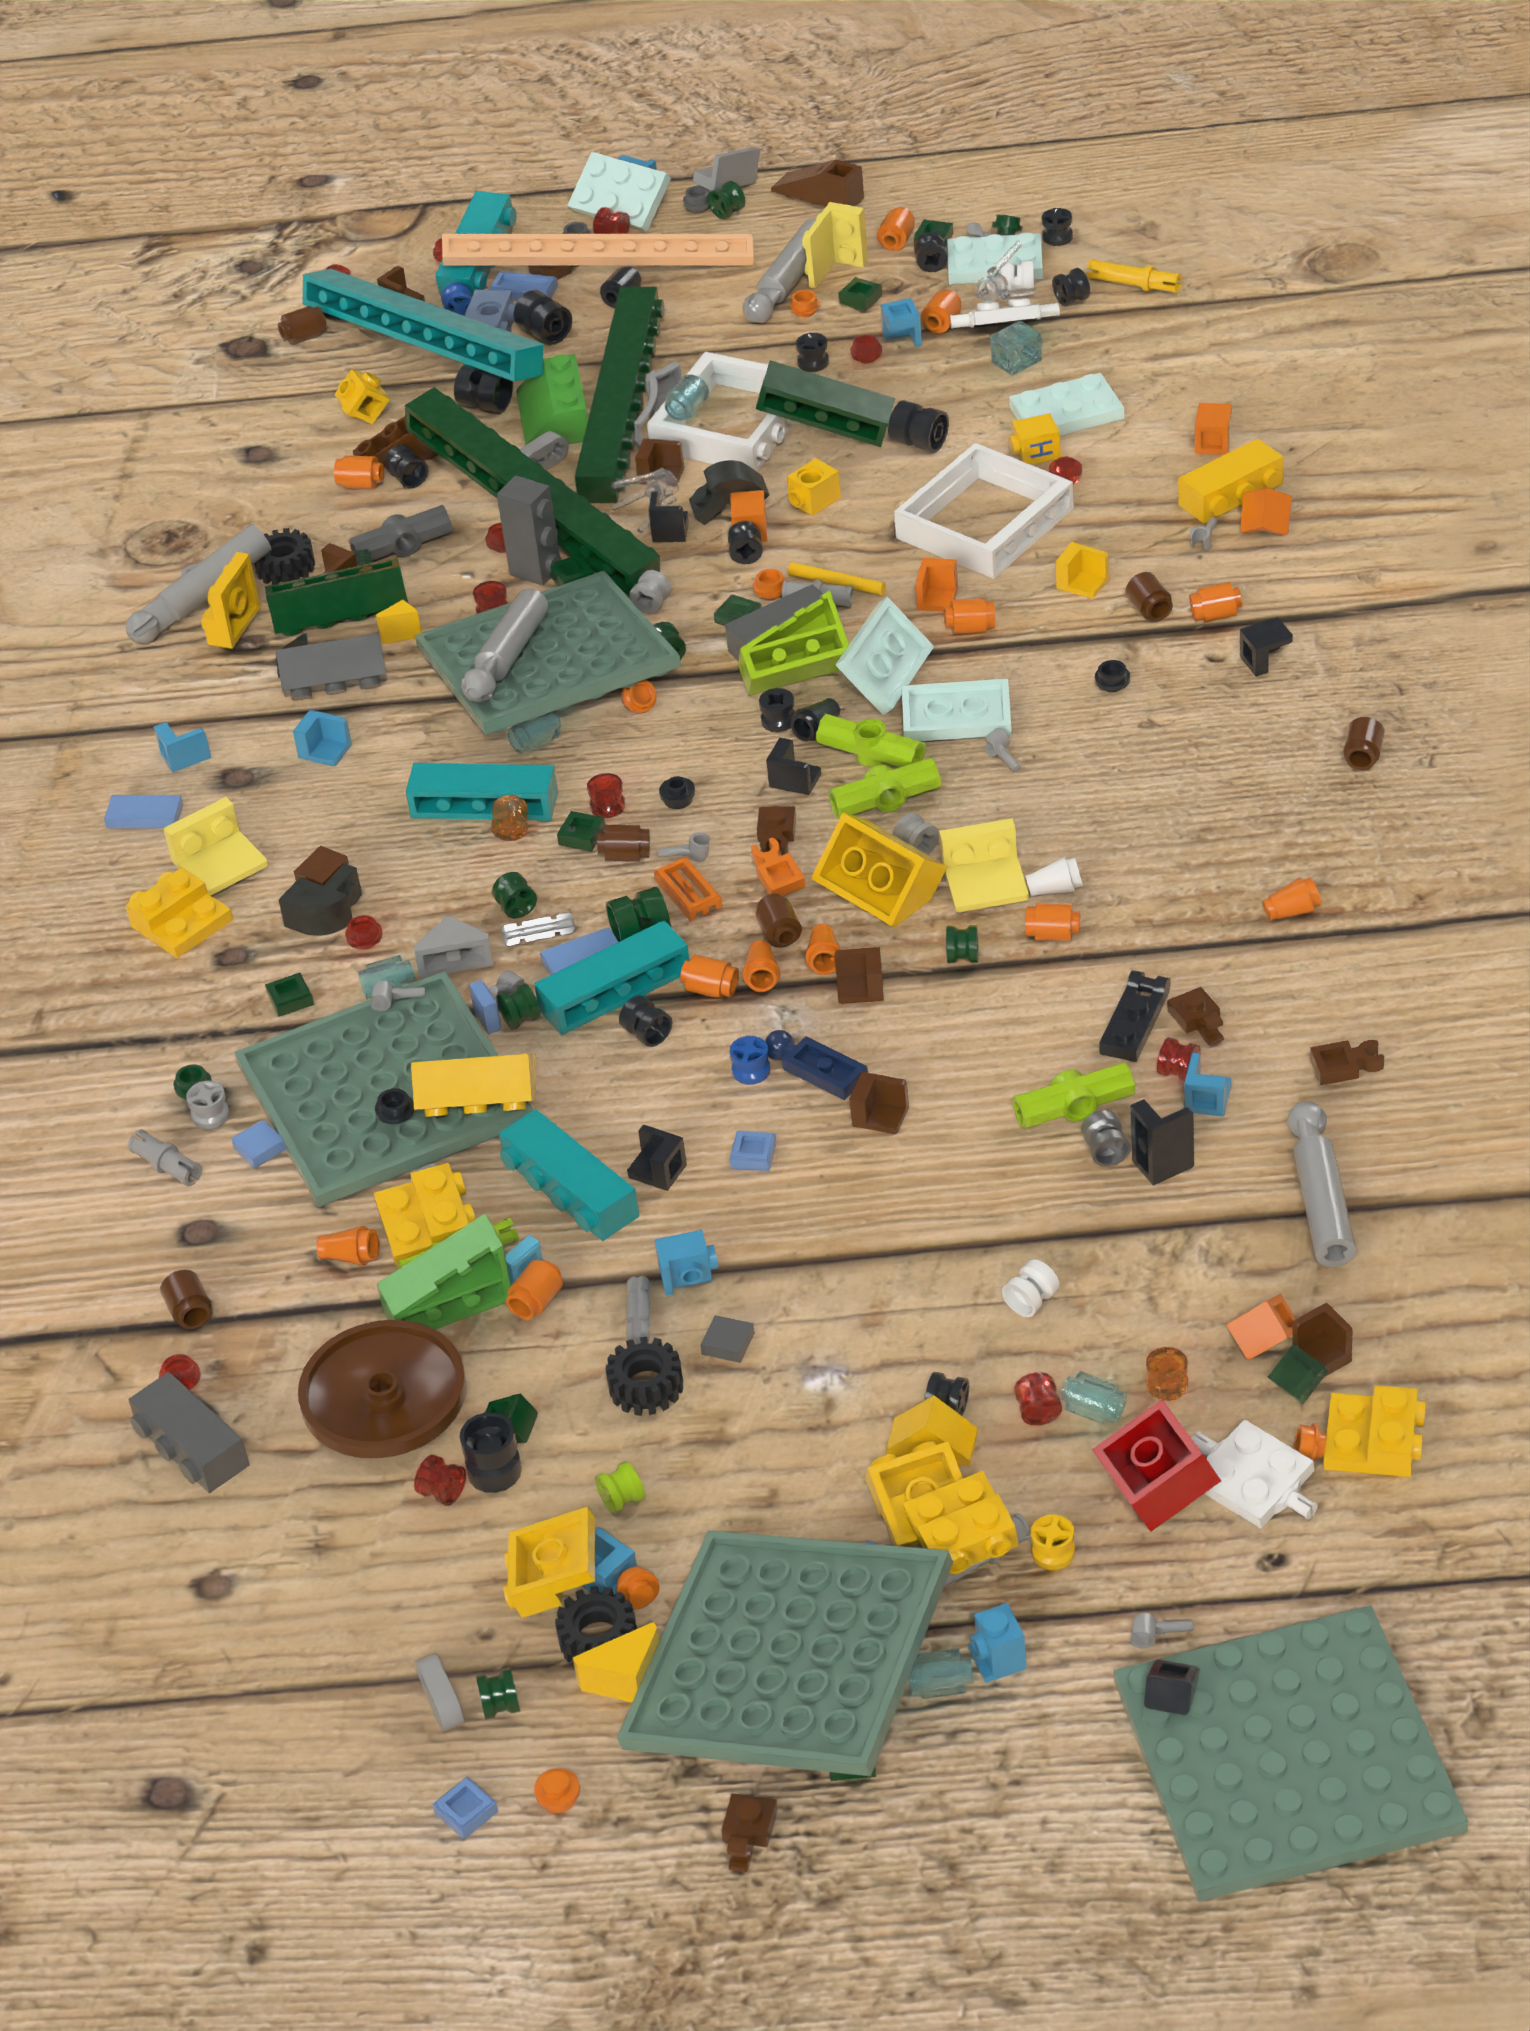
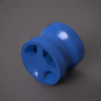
M455 282L447 285L441 293L444 309L463 316L465 315L472 299L471 290L464 283Z
M744 1036L731 1044L729 1053L732 1061V1075L735 1080L742 1084L754 1085L767 1079L770 1074V1062L768 1060V1046L762 1038Z

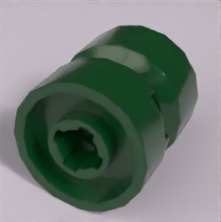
M657 886L637 892L632 900L626 895L606 902L609 924L618 942L663 920L671 927L666 903Z

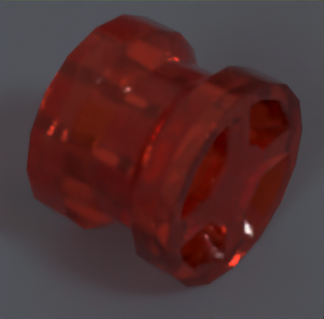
M602 207L597 211L593 221L594 234H628L630 218L627 213L621 211L614 213L611 208Z
M486 581L474 588L473 599L477 604L476 614L508 603L505 600L507 598V590L504 584L497 581Z
M601 773L588 781L589 806L592 814L595 816L612 818L621 814L625 809L626 803L622 794L623 782L616 774Z
M1167 1037L1158 1055L1157 1073L1163 1076L1174 1074L1178 1076L1180 1081L1185 1082L1192 1053H1200L1201 1055L1200 1046L1193 1043L1185 1046L1180 1044L1178 1039Z
M1044 1372L1030 1373L1020 1378L1014 1386V1394L1020 1404L1021 1418L1029 1425H1046L1056 1420L1062 1412L1061 1399L1056 1394V1383L1051 1375Z
M431 1454L424 1459L417 1470L414 1479V1489L424 1497L435 1496L438 1503L450 1506L455 1503L464 1489L467 1475L466 1470L458 1464L447 1465L442 1457Z

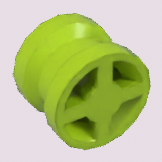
M628 1461L618 1464L616 1471L610 1474L602 1472L595 1476L598 1493L612 1514L621 1512L625 1504L629 1502L638 1503L646 1497L643 1484L637 1472Z

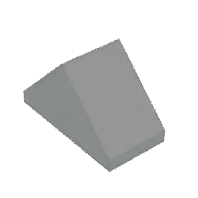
M448 915L414 945L420 978L430 977L443 971L449 974L494 966L488 933Z

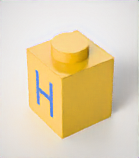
M1050 413L1012 421L1013 435L1008 436L1012 455H1017L1020 461L1030 465L1061 459L1060 431Z

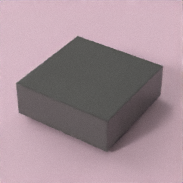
M715 1315L701 1343L702 1355L741 1363L755 1333L754 1323Z

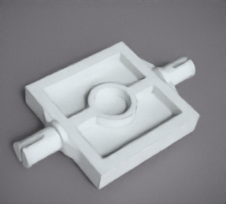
M1030 298L1008 300L1009 306L999 307L998 302L978 303L977 310H971L968 314L950 315L951 329L968 326L974 328V325L1032 318L1040 320L1043 317L1060 316L1059 304L1057 302L1039 305V303H1031Z
M1245 1419L1226 1439L1219 1443L1203 1435L1200 1431H1197L1195 1436H1192L1191 1439L1202 1454L1207 1457V1461L1222 1480L1205 1493L1208 1497L1260 1529L1275 1514L1288 1507L1304 1516L1307 1520L1311 1518V1515L1315 1514L1318 1507L1317 1503L1299 1494L1301 1485L1314 1472L1313 1460Z

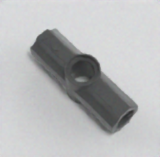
M443 505L407 518L400 514L391 515L383 522L380 528L350 538L349 545L351 551L356 554L357 564L360 566L392 554H397L400 557L411 556L419 549L422 543L450 534L453 529L447 510Z

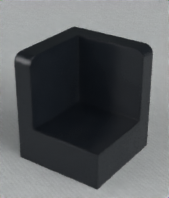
M652 491L648 509L652 542H686L689 524L688 511H683L682 506H660L659 491Z
M1279 617L1240 629V658L1255 676L1266 674L1269 667V652L1292 643L1293 635Z
M779 737L766 759L770 788L810 795L821 776L820 767L795 761L793 740Z
M642 1125L638 1130L641 1152L627 1169L628 1178L668 1191L687 1166L683 1137Z

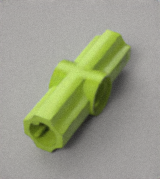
M825 714L820 720L816 732L817 743L856 754L857 761L863 766L874 767L888 763L903 767L922 761L926 754V743L887 732L885 724L878 719H864L856 723Z
M932 757L893 770L887 765H877L865 774L864 779L828 790L829 801L837 820L840 819L842 813L854 815L873 808H878L882 812H893L904 804L906 798L941 787V777L937 764Z
M1126 1062L1084 1075L1078 1070L1070 1069L1055 1076L1049 1086L1012 1097V1105L1017 1122L1022 1129L1064 1116L1069 1121L1079 1122L1093 1114L1099 1105L1134 1095L1135 1083Z

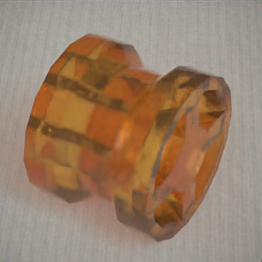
M505 795L498 798L492 806L493 819L491 821V828L493 834L505 841L521 839L526 834L528 828L527 803L514 795Z
M1161 1347L1150 1352L1146 1358V1387L1148 1392L1154 1398L1163 1399L1164 1401L1176 1400L1182 1397L1188 1390V1360L1186 1355L1174 1347Z

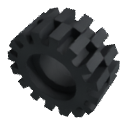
M283 528L282 533H278V529L272 530L273 535L271 536L267 533L263 534L272 550L254 563L259 580L262 579L265 584L272 582V585L280 582L297 580L300 577L306 578L309 577V572L313 573L315 559L311 540L306 533L300 534V530L297 529L290 533L289 528Z
M640 1337V1344H635L634 1340L630 1339L626 1341V1349L621 1345L615 1348L616 1355L610 1354L607 1359L608 1364H606L605 1370L609 1393L613 1403L616 1406L621 1404L622 1411L629 1413L631 1408H634V1414L642 1416L643 1409H648L649 1415L656 1414L655 1407L658 1406L663 1411L669 1409V1401L676 1403L679 1399L678 1393L683 1391L682 1368L677 1350L673 1351L672 1345L668 1342L662 1346L661 1339L655 1337L652 1343H648L647 1337ZM644 1371L659 1373L655 1378L647 1381L630 1379L635 1374Z
M598 1586L590 1587L591 1594L585 1595L583 1589L575 1592L577 1600L574 1601L570 1596L564 1600L565 1608L559 1607L555 1626L561 1653L563 1652L564 1658L568 1663L579 1654L637 1629L633 1606L630 1600H625L624 1594L618 1592L614 1596L613 1589L605 1587L603 1594H599ZM596 1622H605L613 1625L608 1632L598 1636H587L580 1633L583 1628Z

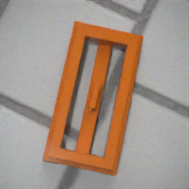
M687 857L654 870L655 881L689 921L697 919L696 913L698 912L703 916L710 913L709 907L711 906L716 910L723 907L720 895ZM681 869L705 898L701 899L693 890L692 885L677 870Z

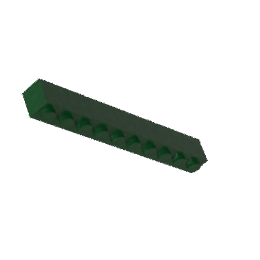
M620 287L575 472L577 494L584 496L589 503H618L620 490H625L626 487L625 470L630 469L631 462L629 450H634L635 447L634 422L639 417L638 412L643 411L644 399L642 392H647L646 376L652 371L651 355L656 354L655 337L660 336L659 318H664V300L658 298L657 287Z
M433 387L405 404L406 430L497 498V493L515 475L549 485L551 500L554 506L555 526L558 532V545L572 556L579 554L595 573L605 571L629 599L631 589L638 583L639 578L645 571L655 570L660 572V555L652 547L645 545L632 532L625 530L613 521L608 514L598 510L584 496L578 495L566 486L561 479L554 477L541 464L534 462L522 453L517 446L511 445L499 436L494 429L487 427L479 421L473 413L467 412L455 403L450 396H446Z

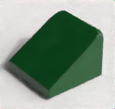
M521 1393L490 1401L485 1413H499L506 1416L513 1424L517 1443H526L538 1416L537 1410Z

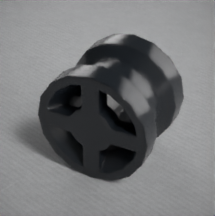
M1052 208L1042 214V225L1045 227L1042 231L1044 243L1051 246H1062L1071 242L1073 239V230L1070 227L1072 224V213L1069 210Z
M929 232L920 235L916 239L914 251L919 268L930 273L941 270L948 260L943 238L937 233Z
M1080 268L1070 270L1068 275L1059 274L1053 277V291L1062 306L1072 304L1074 299L1083 300L1089 297V281Z
M806 333L797 338L796 350L800 353L797 356V364L801 370L817 372L829 365V355L826 352L828 343L824 335L820 333Z
M742 521L734 524L729 529L728 543L732 560L744 565L756 562L763 553L759 527L752 522Z
M773 688L760 695L761 723L766 730L783 732L791 729V720L795 714L793 709L795 703L794 696L789 690Z
M935 1371L928 1381L924 1400L934 1395L963 1416L968 1402L969 1380L963 1377H957L954 1380L948 1379L944 1373Z

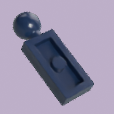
M784 1030L772 1031L765 1039L768 1046V1056L773 1060L782 1061L783 1070L843 1100H846L852 1094L861 1072L868 1073L866 1065L807 1036L797 1045H795L791 1034Z

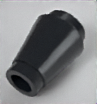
M827 698L798 709L791 720V728L795 736L802 741H815L820 720L825 714L838 717L841 712L839 704L834 699Z

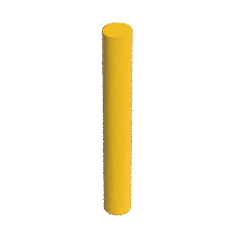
M791 562L788 567V574L791 576L813 581L822 580L823 583L831 585L853 586V590L883 596L886 591L885 582Z

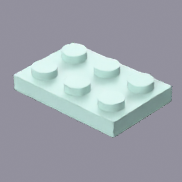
M591 152L567 206L574 212L647 233L671 177L665 172Z
M1024 232L1018 235L1005 236L992 234L987 237L970 238L961 236L956 239H947L949 285L1001 282V262H1011L1014 265H1019L1023 261L1032 260L1033 279H1043L1041 233L1032 234Z
M1101 373L1089 374L1083 378L1058 382L1052 386L1027 390L1021 394L1009 396V406L1017 420L1050 413L1060 431V435L1125 419L1123 405Z
M886 597L878 602L836 663V666L884 715L894 708L902 696V686L910 684L934 648V645Z
M1008 679L902 686L904 737L921 742L947 739L959 740L963 738L986 737L996 728L1002 729L1007 735H1012Z

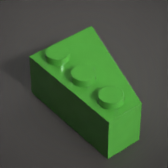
M485 1213L378 1282L377 1287L382 1309L387 1320L411 1321L436 1330L505 1304L508 1297V1289L510 1288V1280L503 1245Z

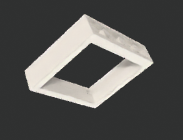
M704 352L649 420L647 428L649 439L680 441L682 443L683 458L710 464L725 460H736L758 471L765 460L769 459L770 454L778 443L783 441L788 430L797 422L768 413L749 439L685 426L684 424L716 384L760 393L768 368L767 364Z
M974 443L894 511L896 539L944 559H955L958 565L995 579L1074 509L1073 482ZM978 478L1034 500L1031 505L986 544L929 521Z

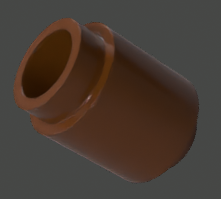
M307 306L281 315V322L278 323L281 338L284 341L288 340L291 345L320 336L321 332L327 329L324 314L318 306L314 308Z
M1142 572L1132 577L1128 582L1125 594L1144 618L1160 621L1170 614L1173 607L1171 595L1154 574Z
M1359 717L1349 724L1343 754L1348 765L1354 769L1367 770L1379 760L1385 731L1382 724L1376 719Z
M605 825V832H598V854H605V861H640V858H649L650 830L641 829L640 825Z
M769 894L758 902L756 918L767 942L777 948L787 947L796 942L801 935L802 926L790 901L779 894Z
M179 1270L171 1273L163 1280L160 1286V1293L177 1324L186 1329H195L201 1327L209 1320L211 1302L195 1272Z

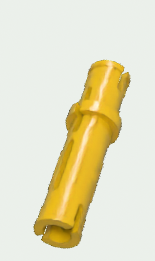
M1090 259L1087 265V269H1092V272H1086L1088 279L1139 286L1144 291L1157 289L1176 294L1179 293L1182 286L1181 283H1177V281H1182L1181 273L1158 271L1154 266L1140 268L1098 261L1096 259Z

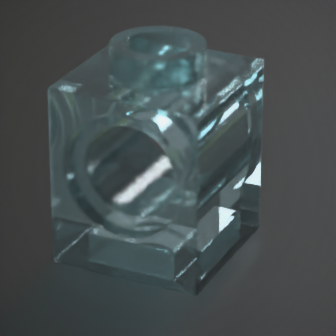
M1018 321L990 336L992 363L1011 376L1042 361L1041 334L1022 321Z

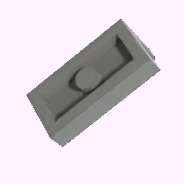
M751 147L716 155L713 167L694 170L693 183L711 191L721 189L722 185L728 181L737 183L739 187L756 183L760 149Z

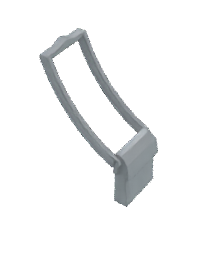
M675 361L657 372L655 370L651 371L646 376L648 403L642 414L634 422V441L637 444L638 450L642 443L641 425L649 417L652 410L653 414L658 411L659 406L666 401L682 381L681 365Z

